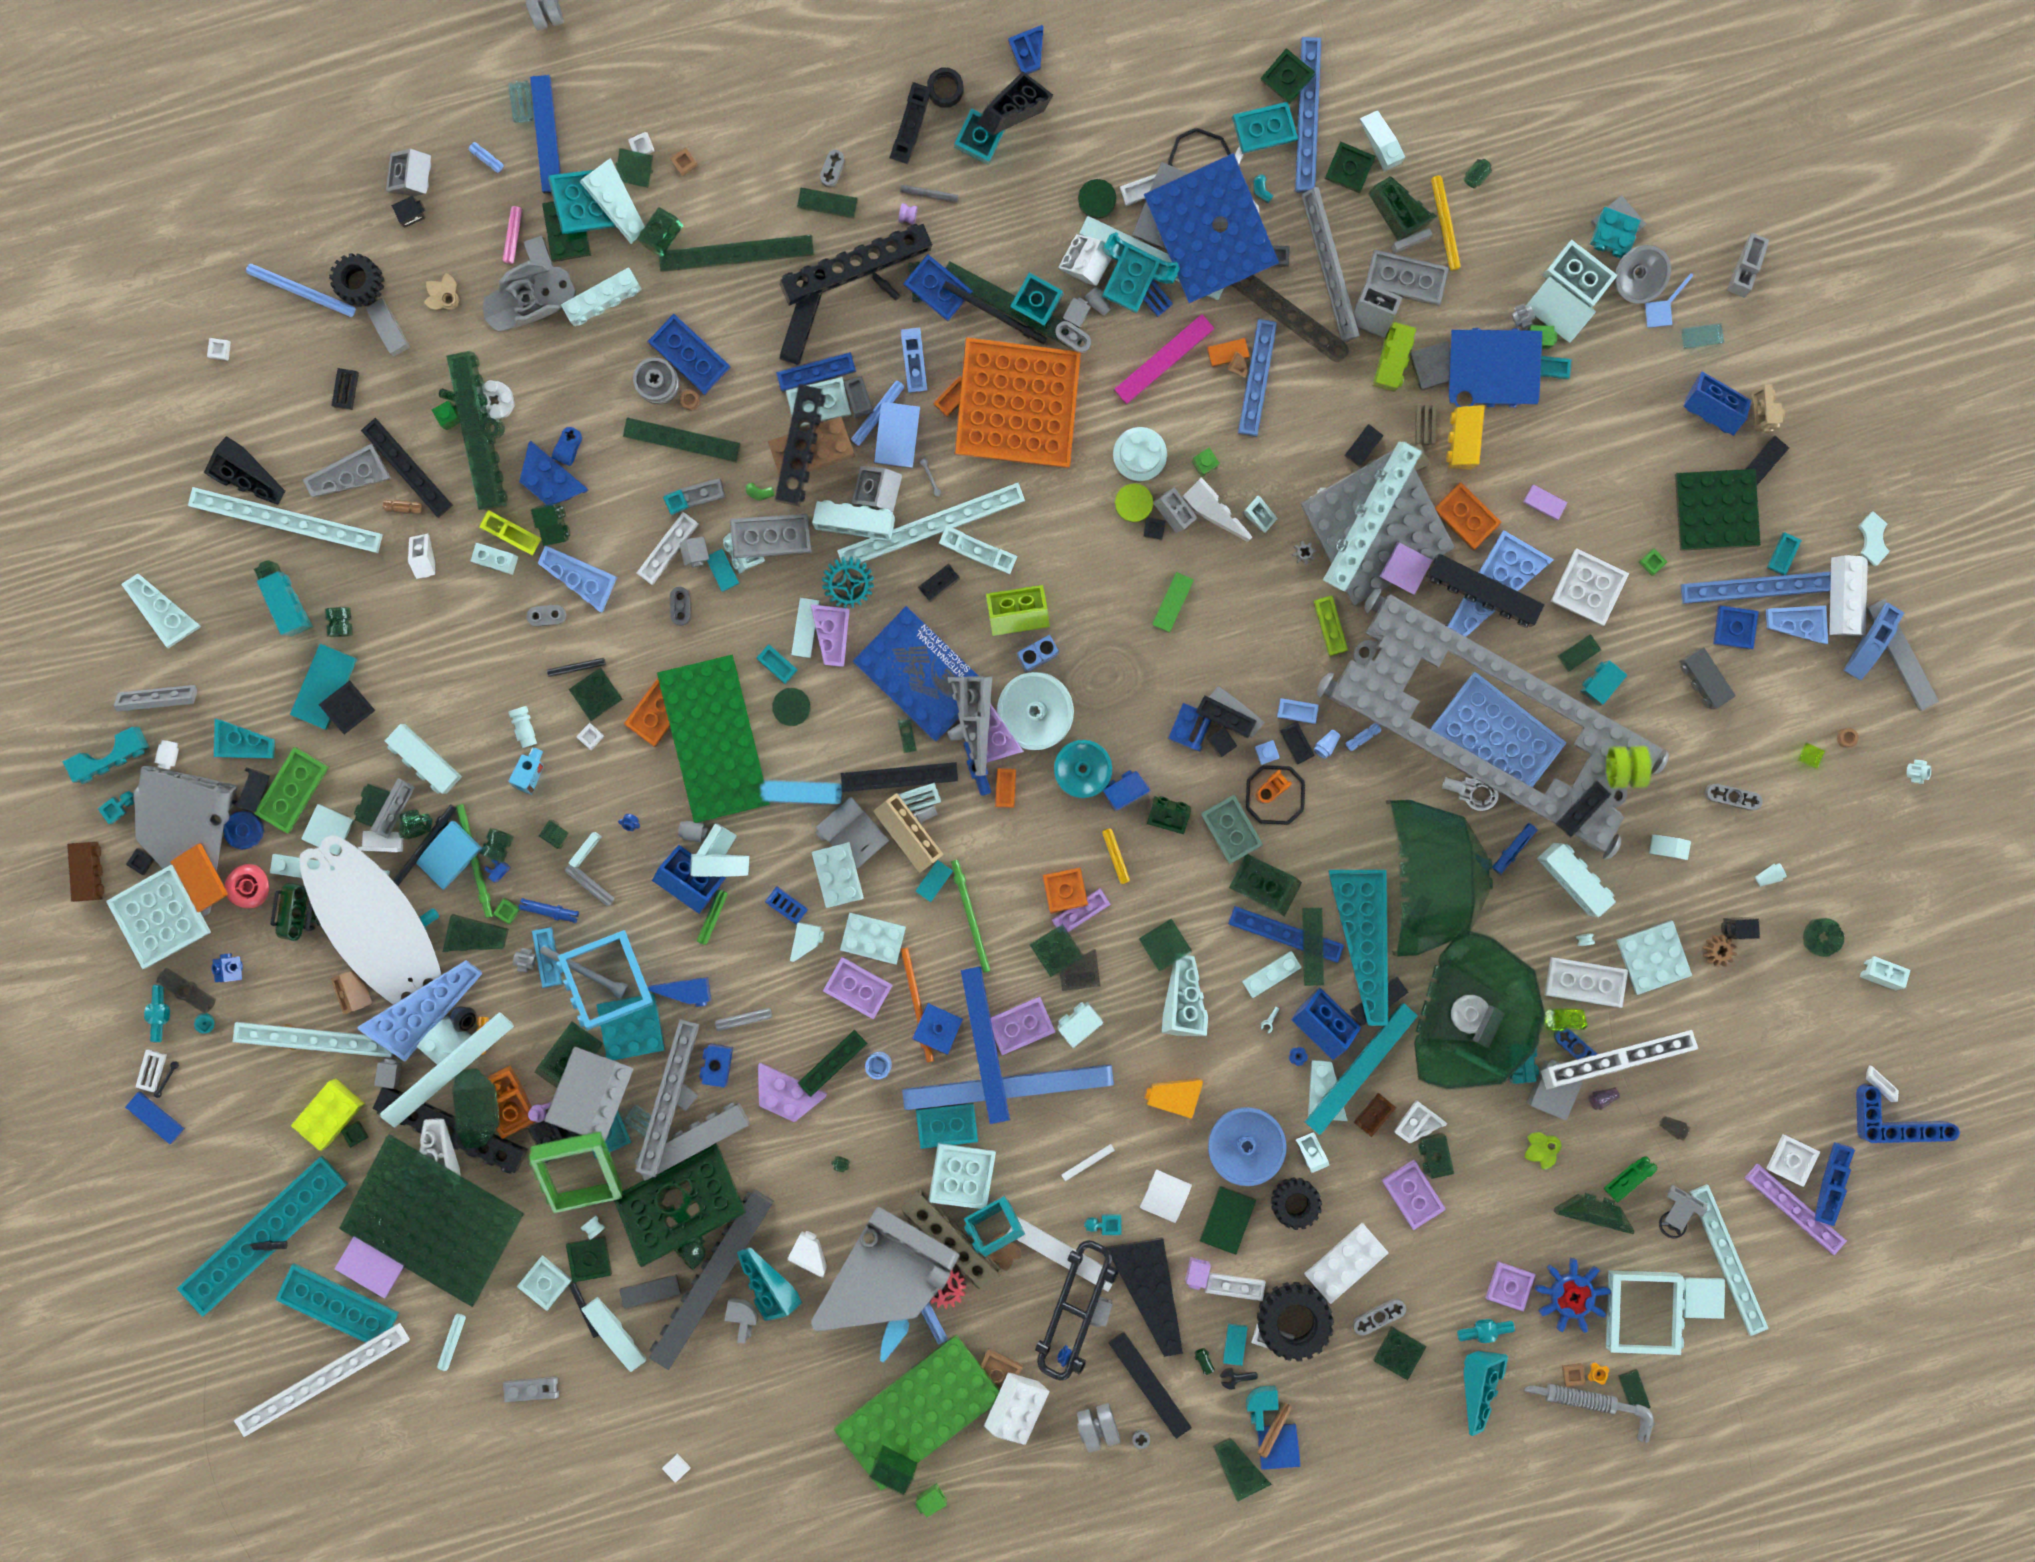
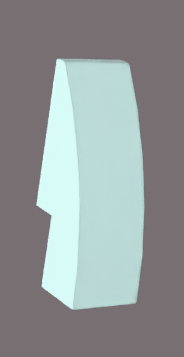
M691 854V876L748 875L749 856Z

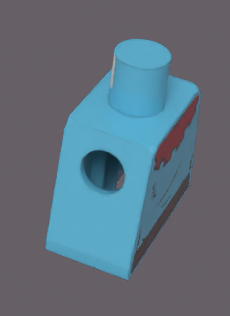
M532 747L529 756L521 755L508 781L515 789L530 795L533 794L543 770V765L539 761L543 751Z

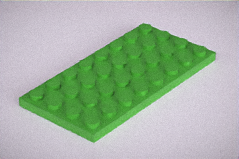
M955 1334L835 1426L834 1431L870 1476L874 1461L882 1445L919 1463L991 1408L1000 1389L990 1379L989 1375L980 1366L957 1334ZM873 1480L881 1491L886 1488V1486Z

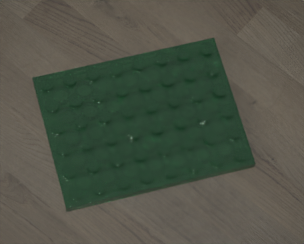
M389 1134L385 1138L339 1229L352 1237H356L402 1264L403 1267L473 1307L525 1213Z

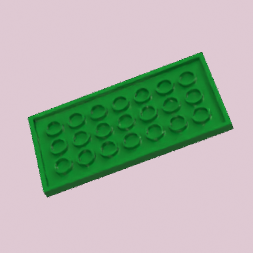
M733 654L657 672L694 823L770 805L769 801H763L764 797H761L760 788L761 785H764V778Z

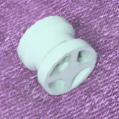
M594 1216L581 1227L582 1231H586L589 1240L606 1228L598 1222L597 1216Z

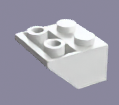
M1076 234L1058 268L1084 283L1097 286L1112 258L1104 253L1103 247L1105 243L1102 240Z

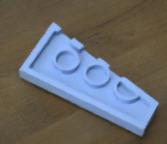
M545 546L538 564L602 613L617 577L552 547Z

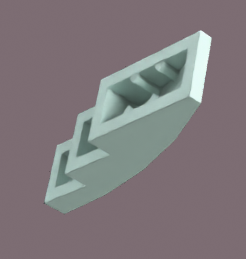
M598 1297L582 1308L583 1313L595 1330L630 1372L646 1361V1356L634 1344L632 1337L622 1328L621 1322Z

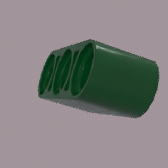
M286 883L281 889L276 923V935L281 939L297 941L302 935L308 895L305 886Z

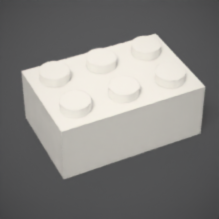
M1008 1372L984 1426L995 1437L1026 1445L1050 1391L1039 1381Z

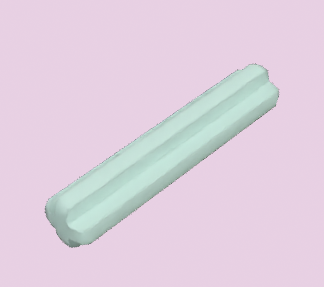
M462 1314L454 1316L437 1368L442 1371H446L449 1368L466 1319Z

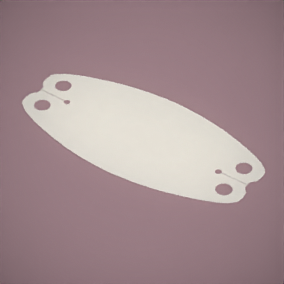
M335 835L324 838L320 847L316 849L309 848L300 854L299 864L302 879L311 905L323 930L342 958L371 988L394 1005L402 1000L401 995L403 992H410L412 994L423 987L425 979L431 978L435 980L441 976L433 946L417 913L397 885L376 863L351 843ZM337 844L341 847L342 852L339 856H333L330 853L329 848L331 845ZM310 858H316L319 861L320 866L318 869L312 870L308 867L307 862ZM330 865L334 866L335 870H330ZM408 978H412L413 981L409 982Z

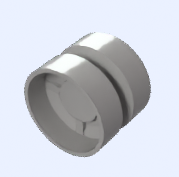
M1109 1402L1096 1406L1097 1418L1093 1417L1090 1409L1077 1412L1078 1430L1088 1453L1101 1450L1100 1438L1102 1437L1108 1447L1121 1443Z

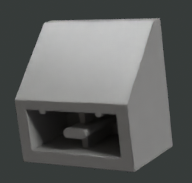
M1366 283L1353 311L1357 328L1385 338L1402 297Z

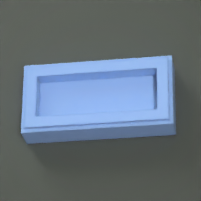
M1280 698L1277 718L1316 724L1319 705Z

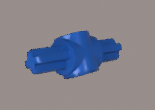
M965 741L964 747L969 759L966 762L971 777L976 780L981 796L990 794L991 789L986 775L976 776L972 771L974 760L970 758V746Z

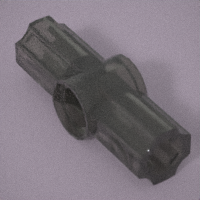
M165 968L157 977L156 982L174 993L177 999L186 1001L204 1014H207L215 1005V998L198 988L194 982L187 981L169 968ZM185 986L189 989L188 995H185L183 992Z

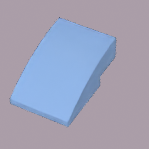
M881 402L874 463L913 468L920 407Z

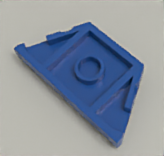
M532 441L529 442L519 482L546 505L567 501L589 490Z

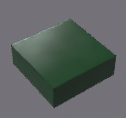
M360 1121L341 1131L350 1148L369 1137Z

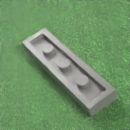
M195 685L120 692L117 694L114 707L116 711H130L194 704L198 690Z

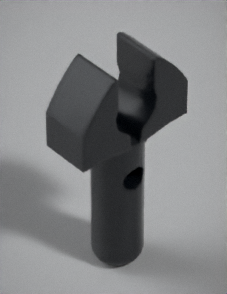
M1232 1368L1225 1369L1220 1375L1221 1378L1228 1376L1232 1378L1230 1382H1221L1222 1386L1229 1390L1235 1389V1385L1238 1382L1258 1379L1257 1372L1236 1374Z

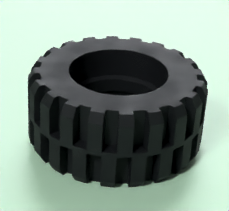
M1288 1282L1282 1283V1287L1278 1288L1276 1286L1272 1288L1273 1292L1271 1294L1267 1293L1264 1296V1302H1260V1311L1257 1313L1259 1332L1266 1346L1276 1356H1283L1288 1361L1295 1359L1297 1362L1303 1361L1302 1358L1305 1357L1308 1360L1312 1359L1314 1353L1317 1352L1319 1355L1323 1351L1322 1347L1329 1344L1328 1338L1333 1335L1332 1325H1334L1332 1311L1320 1292L1312 1289L1310 1285H1301L1300 1282H1293L1290 1285ZM1292 1305L1306 1306L1313 1316V1324L1310 1330L1303 1336L1289 1339L1282 1335L1277 1326L1280 1313Z

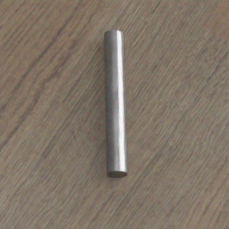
M901 184V193L956 203L958 201L957 194Z

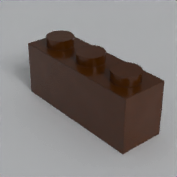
M99 842L67 844L71 902L102 900L104 886L101 884L103 868L100 865L101 847Z

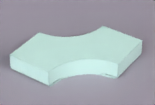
M1870 512L1858 526L1864 536V547L1860 554L1868 559L1873 566H1877L1890 552L1883 541V533L1887 523L1876 513Z

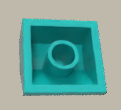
M1029 272L1010 307L1045 326L1055 312L1064 293L1061 289Z

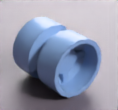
M874 1052L866 1061L865 1069L867 1074L873 1079H883L891 1070V1058L885 1052Z

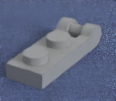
M558 1377L504 1381V1401L515 1402L558 1398L559 1390L556 1388ZM544 1385L549 1386V1391H544Z

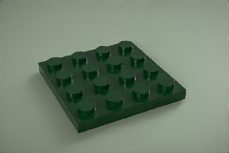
M1756 469L1675 474L1680 551L1759 547L1761 545Z

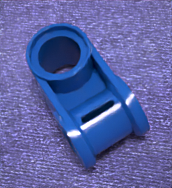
M573 427L565 428L553 450L551 458L571 466L582 441L580 431ZM569 434H573V435H575L576 437H575V439H571V440H570V438L568 437V435H569Z

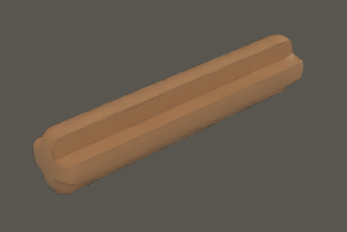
M1285 1402L1281 1404L1258 1450V1454L1263 1458L1268 1457L1292 1409Z

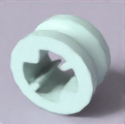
M1594 934L1576 936V939L1579 940L1577 945L1595 944V941L1592 939Z

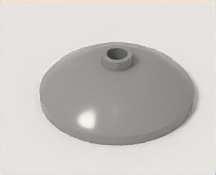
M1641 245L1626 253L1620 260L1615 272L1617 274L1615 285L1618 293L1632 303H1646L1659 296L1666 288L1671 276V263L1667 254L1653 245Z

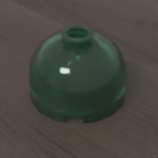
M701 1236L674 1250L691 1270L695 1269L705 1257L706 1250L703 1245L705 1240Z

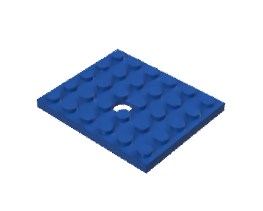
M1234 153L1144 194L1172 263H1178L1180 270L1177 276L1189 304L1279 264ZM1217 217H1224L1228 221V227L1224 232H1217L1213 229V221Z

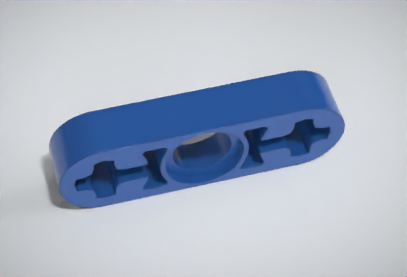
M1560 1027L1555 1030V1041L1576 1060L1585 1058L1586 1055L1589 1057L1598 1055L1570 1029ZM1567 1032L1566 1037L1572 1040V1042L1568 1043L1564 1039L1560 1040V1033ZM1578 1043L1583 1046L1581 1054H1575L1573 1051V1047Z

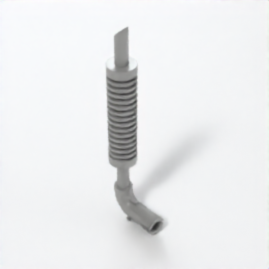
M1548 1384L1547 1388L1530 1385L1524 1389V1392L1544 1395L1548 1402L1573 1405V1407L1577 1406L1578 1408L1581 1407L1613 1415L1617 1410L1634 1413V1416L1640 1417L1639 1423L1641 1425L1637 1439L1643 1442L1644 1438L1645 1443L1649 1442L1652 1428L1655 1426V1423H1653L1654 1417L1647 1407L1639 1404L1634 1406L1619 1403L1617 1397L1614 1396L1609 1397V1395L1605 1396L1604 1394L1601 1395L1559 1385L1555 1386L1554 1384Z

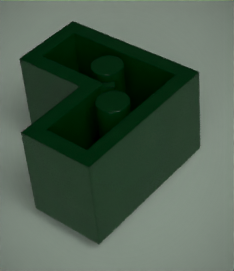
M560 502L530 509L535 529L539 528L543 546L569 540L568 536L571 535L570 529L564 522L566 512L564 506L560 505Z

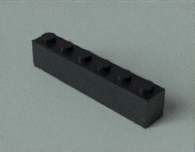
M1441 554L1435 556L1426 577L1430 578L1429 581L1438 586L1442 584L1448 587L1447 590L1454 594L1459 592L1465 595L1464 598L1473 603L1477 601L1482 604L1483 608L1489 611L1494 609L1500 612L1499 615L1505 619L1510 620V618L1517 620L1518 625L1524 628L1535 626L1545 605Z

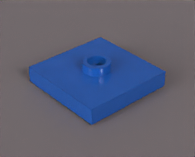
M927 1003L912 1040L948 1055L963 1019Z

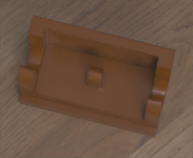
M1377 1093L1355 1119L1354 1123L1372 1138L1396 1107L1381 1094Z

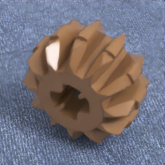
M1721 934L1719 937L1713 935L1712 940H1706L1708 946H1703L1702 948L1707 950L1703 957H1709L1707 960L1708 964L1713 963L1714 967H1719L1721 964L1723 967H1726L1727 961L1730 963L1734 962L1731 956H1736L1737 953L1732 952V950L1737 946L1731 944V938L1726 939L1725 935Z

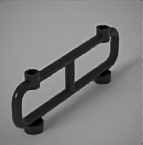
M1090 1240L1080 1243L1076 1252L1073 1250L1070 1252L1068 1261L1071 1262V1266L1044 1341L1040 1340L1035 1348V1351L1039 1352L1037 1363L1040 1371L1059 1381L1068 1379L1073 1372L1079 1375L1082 1373L1086 1360L1078 1356L1105 1281L1113 1284L1119 1272L1118 1269L1111 1266L1112 1255L1109 1249ZM1091 1248L1101 1253L1105 1260L1087 1311H1084L1067 1303L1066 1300L1078 1267L1083 1260V1253L1085 1249ZM1065 1310L1082 1318L1083 1322L1066 1369L1063 1373H1059L1047 1367L1045 1359L1050 1352L1051 1342L1062 1311Z

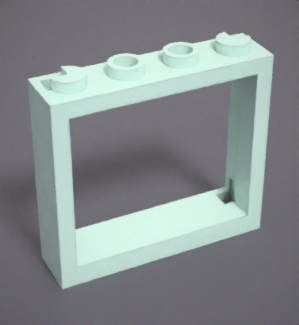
M1608 1270V1288L1611 1290V1294L1607 1295L1606 1348L1612 1353L1681 1355V1349L1684 1348L1682 1329L1685 1327V1321L1682 1318V1310L1685 1309L1683 1290L1686 1289L1684 1277L1679 1273ZM1621 1280L1674 1282L1672 1346L1619 1344Z

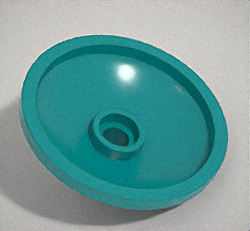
M1077 740L1067 744L1058 753L1054 764V774L1058 785L1066 793L1078 798H1089L1102 792L1108 785L1112 776V762L1107 751L1098 743L1090 740ZM1084 765L1086 767L1085 773L1079 771L1080 766Z

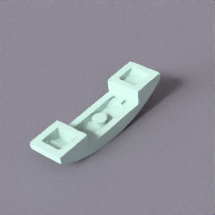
M947 525L939 541V544L961 555L1007 574L1011 573L1018 557L965 535L963 532Z

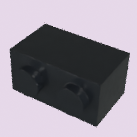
M1750 917L1723 918V923H1721L1722 934L1726 938L1736 940L1759 939V919Z

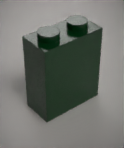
M882 1445L874 1461L869 1478L905 1496L914 1478L917 1462Z

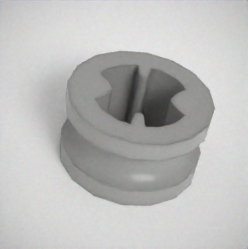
M1145 1430L1136 1431L1132 1439L1134 1446L1138 1449L1148 1447L1150 1443L1148 1432ZM1141 1434L1144 1435V1438H1147V1441H1143V1444H1139V1441L1136 1442V1438H1139Z

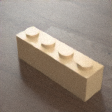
M897 793L873 811L919 873L944 855Z

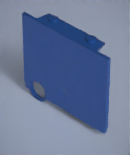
M1480 328L1451 330L1450 403H1454L1457 407H1462L1457 403V395L1460 392L1466 391L1472 396V403L1469 406H1473L1474 403H1483L1487 407L1509 405L1508 408H1516V406L1521 404H1538L1540 398L1542 331H1523L1518 328L1512 330H1480Z

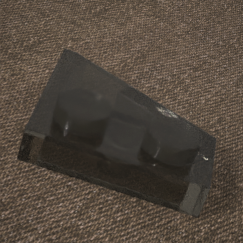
M1092 949L1059 971L1062 991L1100 987L1096 949Z

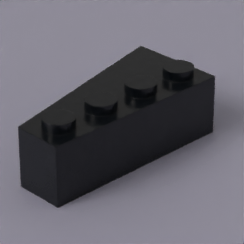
M1022 71L985 107L977 124L990 134L995 135L1044 112L1053 94Z

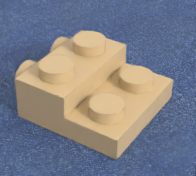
M1772 384L1763 385L1752 391L1754 430H1761V433L1773 432V429H1779L1780 424L1783 423L1785 418L1782 403L1774 404L1776 393Z

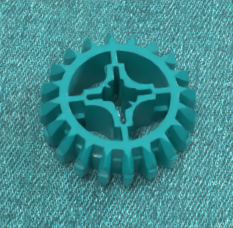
M843 556L841 563H839L838 559H835L836 566L829 563L828 567L831 571L824 570V574L828 577H822V581L825 582L822 585V589L827 590L824 593L825 596H830V602L836 600V606H839L842 602L843 608H847L848 603H850L851 608H854L855 602L861 606L860 599L867 601L868 598L865 594L872 595V591L868 588H874V583L870 582L874 580V576L869 575L872 572L871 569H865L867 567L865 562L860 565L861 560L859 558L854 563L852 556L849 557V561H846ZM848 568L857 570L862 574V577L851 575ZM840 570H843L842 577L832 582L834 576ZM846 574L848 575V579H850V590H848V586L845 582ZM860 583H864L862 589L853 595L854 588L859 586ZM833 588L845 590L848 596L838 594Z

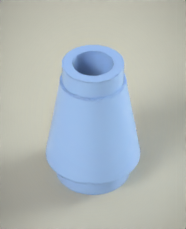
M1331 730L1315 744L1314 752L1324 759L1331 756L1341 737L1340 734L1335 730Z

